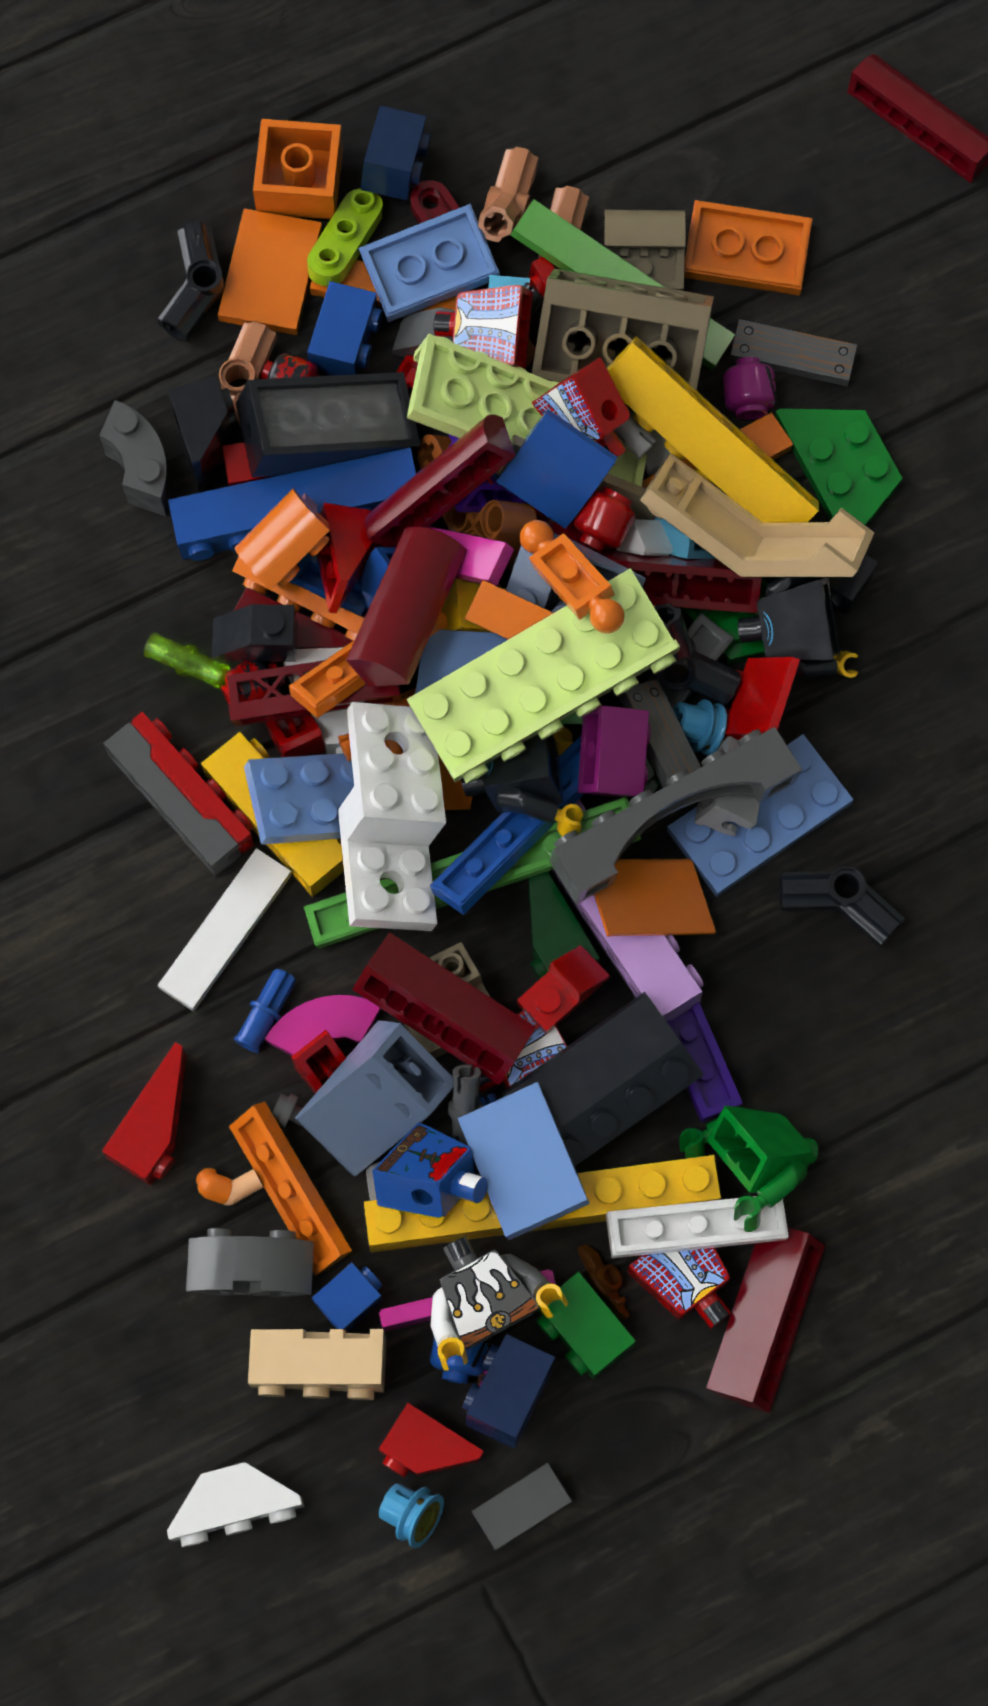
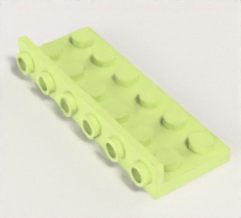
M428 334L414 353L413 360L418 362L407 418L461 438L487 415L494 414L503 417L510 440L513 435L525 439L542 417L531 402L559 382L546 380L527 372L521 367H513L488 357L486 353L467 349L445 337ZM622 442L627 451L617 457L616 462L608 473L642 487L647 454L639 460Z
M631 568L608 581L615 594L610 599L617 601L625 613L624 623L616 632L604 634L597 631L590 622V613L579 620L568 606H565L407 699L408 704L454 782L463 778L466 784L480 778L489 771L486 764L501 756L504 762L514 758L526 750L523 743L537 734L541 740L548 738L564 727L561 720L576 712L578 717L581 718L601 706L598 700L600 697L612 690L616 696H619L639 683L636 676L651 668L652 672L656 674L676 662L673 655L679 651L680 645L676 639L673 640Z

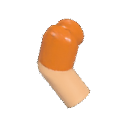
M213 1168L201 1170L196 1177L198 1192L205 1199L225 1206L234 1205L263 1188L254 1169L234 1180L217 1174Z

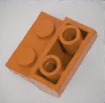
M293 488L235 547V551L252 573L268 589L272 590L278 583L285 586L296 576L300 570L296 564L307 553L313 557L328 543L330 538L326 534L330 531V525L317 512V504L306 493L301 496Z

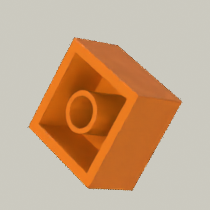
M261 119L253 185L256 211L291 217L332 218L337 210L343 155L341 125Z

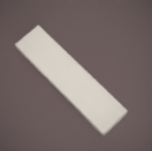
M256 848L158 984L159 989L194 1012L292 876L291 870Z
M739 1198L609 1211L606 1213L611 1259L787 1240L789 1236L783 1199L772 1208L766 1206L761 1210L760 1226L752 1232L744 1231V1221L748 1215H743L734 1221V1207Z

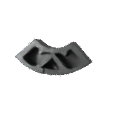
M115 400L99 435L105 455L118 462L125 470L122 486L128 504L166 516L169 509L168 499H171L172 486L161 441L156 431L141 414L126 404Z
M207 1229V1237L189 1238L186 1292L215 1296L251 1295L279 1298L311 1295L314 1242L296 1239V1232L289 1230H272L269 1237L234 1236V1230Z

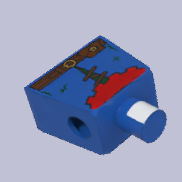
M419 1122L372 1170L378 1206L437 1218L446 1216L460 1199L474 1203L481 1202L487 1190L486 1178L475 1175L473 1154L470 1147Z

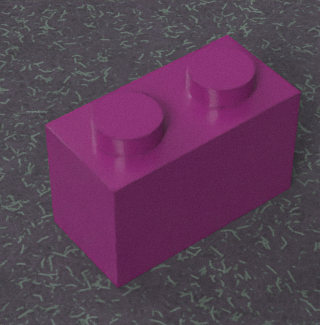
M599 706L594 711L583 716L578 793L628 798L635 797L644 791L648 781V769L645 765L646 749L651 738V726L648 722L649 711Z

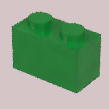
M578 1272L560 1287L568 1301V1305L565 1306L561 1300L552 1301L548 1306L553 1314L552 1318H547L539 1307L538 1313L541 1317L536 1322L552 1342L559 1338L567 1347L569 1352L564 1357L580 1376L587 1372L592 1379H595L631 1349L636 1341Z

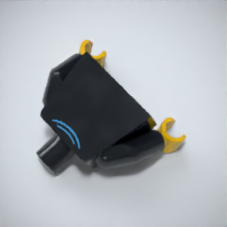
M776 577L767 585L766 596L757 600L759 616L738 619V634L741 643L763 641L766 658L795 657L800 659L796 674L803 678L834 676L836 673L853 678L858 674V671L844 669L846 659L850 657L858 658V655L849 651H840L828 577Z
M563 727L555 734L543 740L537 734L523 743L526 750L514 758L504 762L500 756L486 764L489 771L480 778L468 784L462 778L461 784L465 795L471 797L486 792L498 812L528 815L547 823H551L554 820L558 822L557 830L560 835L564 836L574 830L580 834L582 828L580 823L583 817V811L580 806L569 804L563 809L558 808V804L563 803L559 756L573 743L571 731Z

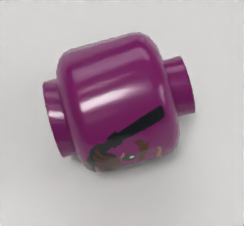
M758 357L739 358L736 360V365L727 369L723 374L725 406L727 410L736 414V418L741 420L760 419L768 415V410L776 405L777 395L774 369L767 364L760 363Z

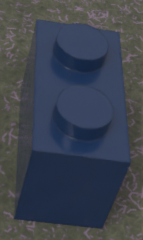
M384 106L379 107L364 159L360 190L403 200L408 199L411 184L418 186L422 174L423 162L418 161V158H426L431 134L424 133L426 116Z
M507 1334L500 1346L492 1344L482 1365V1369L488 1372L481 1386L473 1383L462 1406V1409L468 1411L466 1426L515 1449L553 1371L555 1357Z

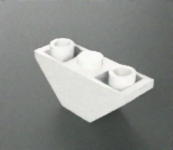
M244 1462L200 1474L169 1526L167 1534L169 1540L173 1542L181 1540L182 1547H188L209 1541L207 1533L225 1528L226 1536L253 1529L251 1521L264 1517H269L270 1524L293 1519L296 1517L295 1509L305 1506L300 1495Z

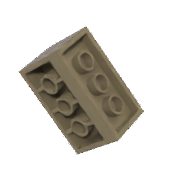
M554 268L546 282L532 374L560 383L599 357L607 368L622 352L613 342L617 341L618 338H623L629 344L637 336L652 351L657 349L659 345L666 346L667 350L672 352V354H667L666 358L661 359L697 390L714 296ZM577 331H583L590 340H587L586 344H582L573 335Z

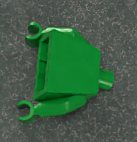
M724 1106L717 1119L705 1124L707 1129L701 1131L696 1128H688L682 1131L679 1138L680 1151L685 1152L686 1159L705 1156V1144L709 1143L748 1192L758 1194L757 1197H740L735 1203L734 1221L743 1215H748L744 1221V1231L746 1232L755 1231L760 1226L761 1210L766 1206L772 1208L804 1181L808 1173V1165L814 1163L818 1156L816 1141L812 1138H803L785 1116L778 1113L734 1106Z

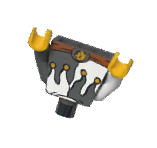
M467 1236L444 1247L443 1250L454 1271L439 1279L441 1288L433 1295L430 1325L438 1346V1356L442 1368L445 1371L449 1370L447 1360L454 1355L461 1356L464 1365L467 1364V1350L539 1312V1307L547 1318H552L553 1314L548 1308L552 1301L561 1300L565 1306L568 1305V1301L560 1287L551 1284L536 1267L513 1254L500 1255L496 1250H492L478 1258Z

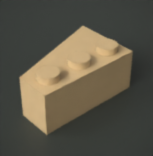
M251 1329L248 1385L251 1388H258V1396L285 1397V1389L303 1390V1397L325 1399L329 1398L330 1391H348L347 1399L374 1400V1392L384 1393L386 1336L384 1329H370V1334L346 1333L344 1329H330V1332H306L304 1329Z

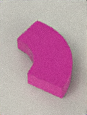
M332 995L316 998L286 1013L271 1028L265 1037V1042L291 1056L324 1030L329 1032L334 1041L346 1040L359 1044L370 1031L382 1009L369 1000L357 996Z

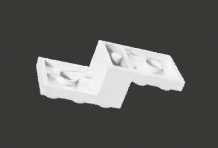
M352 702L347 709L354 787L338 809L349 926L432 931L437 925L434 894L430 887L433 881L429 845L446 824L438 753L411 707ZM385 740L397 742L402 747L403 754L392 753L386 747ZM388 878L394 881L398 886L399 893H388L381 886L380 879Z

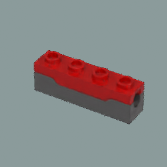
M141 712L132 719L131 723H127L103 743L107 754L216 877L237 860L242 853H245L254 845L250 833L254 827L239 809L232 812L225 805L223 800L227 797L213 779L210 778L205 782L196 772L200 768L198 763L185 748L179 752L169 742L173 736L158 718L151 722Z

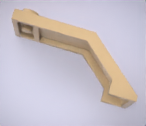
M672 453L661 464L640 499L654 516L665 519L740 577H853L858 571L874 535L872 530L843 508L829 522L763 523Z

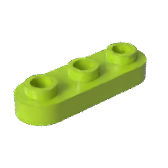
M359 188L350 191L344 197L308 255L307 270L313 282L318 285L328 286L330 281L341 283L346 278L360 255L359 248L367 244L382 219L383 202L378 194L363 191Z

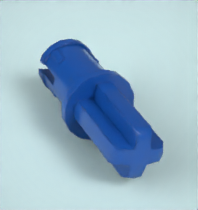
M275 969L272 972L257 1001H251L249 1004L252 1010L238 1035L234 1038L238 1045L253 1053L259 1052V1048L274 1021L281 1019L279 1012L296 983V979L291 974L281 969Z

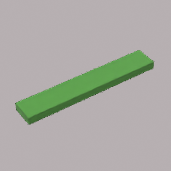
M533 199L511 233L512 237L561 270L664 287L535 199ZM711 318L702 365L712 371L735 334Z

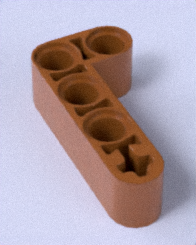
M429 434L421 439V446L417 451V460L421 470L452 443L449 436ZM500 500L487 502L480 512H457L454 506L442 515L449 531L506 542L514 551L506 567L513 562L519 553L521 529L526 523L537 520L535 509L530 504Z

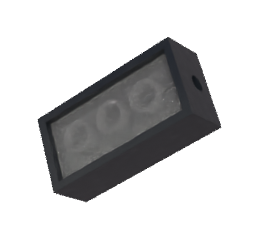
M404 372L247 380L236 401V407L251 477L280 476L409 447L412 457H414L421 445L415 421L407 418L410 397Z

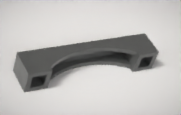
M773 727L764 733H761L759 729L754 730L738 741L739 747L725 753L723 749L712 753L701 762L703 765L701 768L690 774L687 769H684L671 776L665 782L666 787L655 793H652L650 789L643 791L628 802L630 807L617 814L614 810L607 811L593 820L591 823L593 827L585 832L578 834L574 830L559 838L554 843L556 848L553 849L549 862L574 903L577 905L613 885L618 874L615 864L623 852L639 835L665 816L696 802L723 796H755L760 803L794 784L802 768L777 729Z

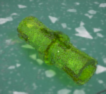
M156 632L150 636L144 649V657L154 659L174 668L177 675L184 678L190 675L213 685L217 689H221L220 687L224 685V675L230 670L229 664L212 661V658L199 653L197 647L191 644L183 646L160 636Z

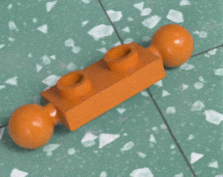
M533 520L526 523L520 532V543L527 552L533 554L529 559L538 574L579 620L590 613V622L597 631L610 634L619 630L624 623L625 613L617 601L610 599L615 594L608 581L564 533L554 539L553 530L546 522Z

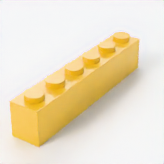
M637 336L607 367L624 403L636 412L633 415L635 421L649 433L656 430L666 440L664 446L670 453L680 460L684 457L697 467L694 470L711 484L717 485L728 497L763 523L808 522L819 511V501Z

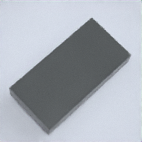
M546 1463L472 1510V1513L496 1551L572 1501L550 1465Z

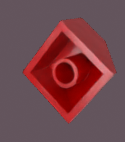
M795 657L748 658L744 671L736 670L740 672L741 679L735 691V698L731 709L726 708L727 727L722 741L729 736L740 740L748 733L757 729L764 733L775 727L778 731L800 659Z

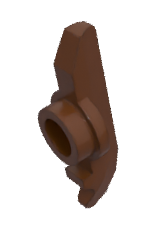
M585 1244L577 1247L578 1254L590 1276L592 1286L598 1292L602 1301L616 1318L627 1319L629 1313L624 1306L626 1300L624 1296L620 1298L617 1292L622 1285L620 1271L613 1265H604L598 1252L589 1245Z

